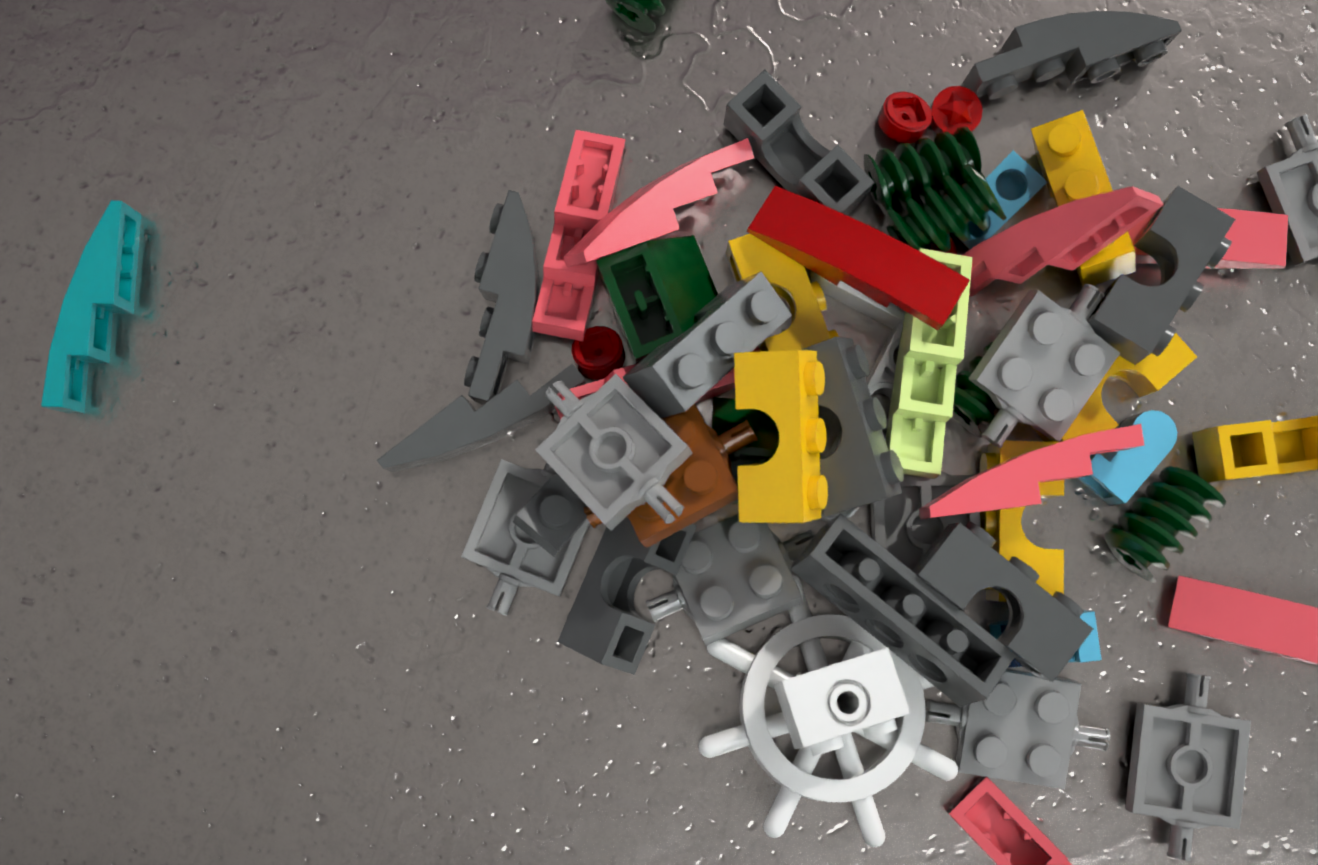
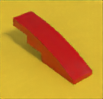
M774 186L747 229V232L836 286L842 281L886 308L892 303L937 331L944 325L970 282V279L935 259L861 221L777 186Z

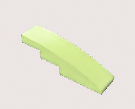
M922 248L918 250L971 281L973 257ZM970 282L944 325L938 331L905 311L886 435L888 450H894L898 455L903 474L931 479L941 475L945 425L952 418L957 365L964 359Z

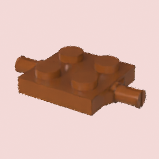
M695 403L685 412L661 418L688 445L693 454L669 475L665 485H663L684 506L683 512L678 516L665 502H662V505L674 516L675 521L666 524L647 502L636 507L626 516L630 520L640 543L645 548L738 499V484L732 474L729 455L758 440L747 419L718 435L716 431L706 424ZM588 506L583 508L593 528L603 523Z

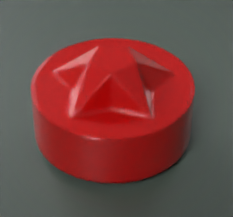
M951 86L943 89L938 93L930 106L932 111L930 126L936 134L949 132L951 135H954V132L959 127H968L973 133L979 125L983 113L979 97L972 90L962 86Z
M895 92L889 95L878 114V123L881 130L891 139L901 143H914L918 139L923 138L932 122V111L929 105L921 97L910 92Z
M594 326L587 328L584 341H573L571 352L576 368L587 378L605 379L613 370L621 368L624 364L625 350L622 339L615 330L609 327Z

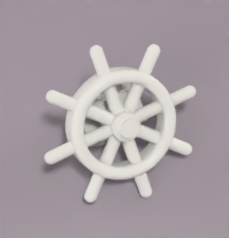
M792 575L802 594L803 603L788 609L792 624L772 636L759 649L756 655L725 638L707 645V651L711 656L745 673L740 694L741 725L703 737L699 742L698 748L704 757L712 758L748 746L760 767L769 777L781 785L763 824L764 831L769 837L778 838L784 833L801 797L823 802L851 801L865 843L871 847H879L885 841V832L872 795L893 783L910 763L946 781L953 780L958 774V766L953 760L920 743L926 716L923 690L934 687V685L849 616L832 614L812 616L801 582L797 576ZM820 639H837L850 643L842 662L828 665ZM800 645L808 670L807 673L794 676L776 666L784 655ZM767 686L775 689L782 712L765 717V692ZM851 732H855L887 749L883 756L865 771ZM787 733L790 734L794 749H799L793 763L780 752L772 738ZM834 750L844 779H825L812 775L821 754Z

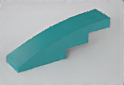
M110 201L83 250L63 299L49 350L41 407L64 413H85L89 363H109L113 313L134 314L141 214L123 201Z

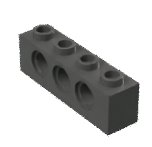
M839 514L817 532L791 567L794 573L884 646L888 647L889 650L958 706L988 699L1016 656L1005 645L842 514Z

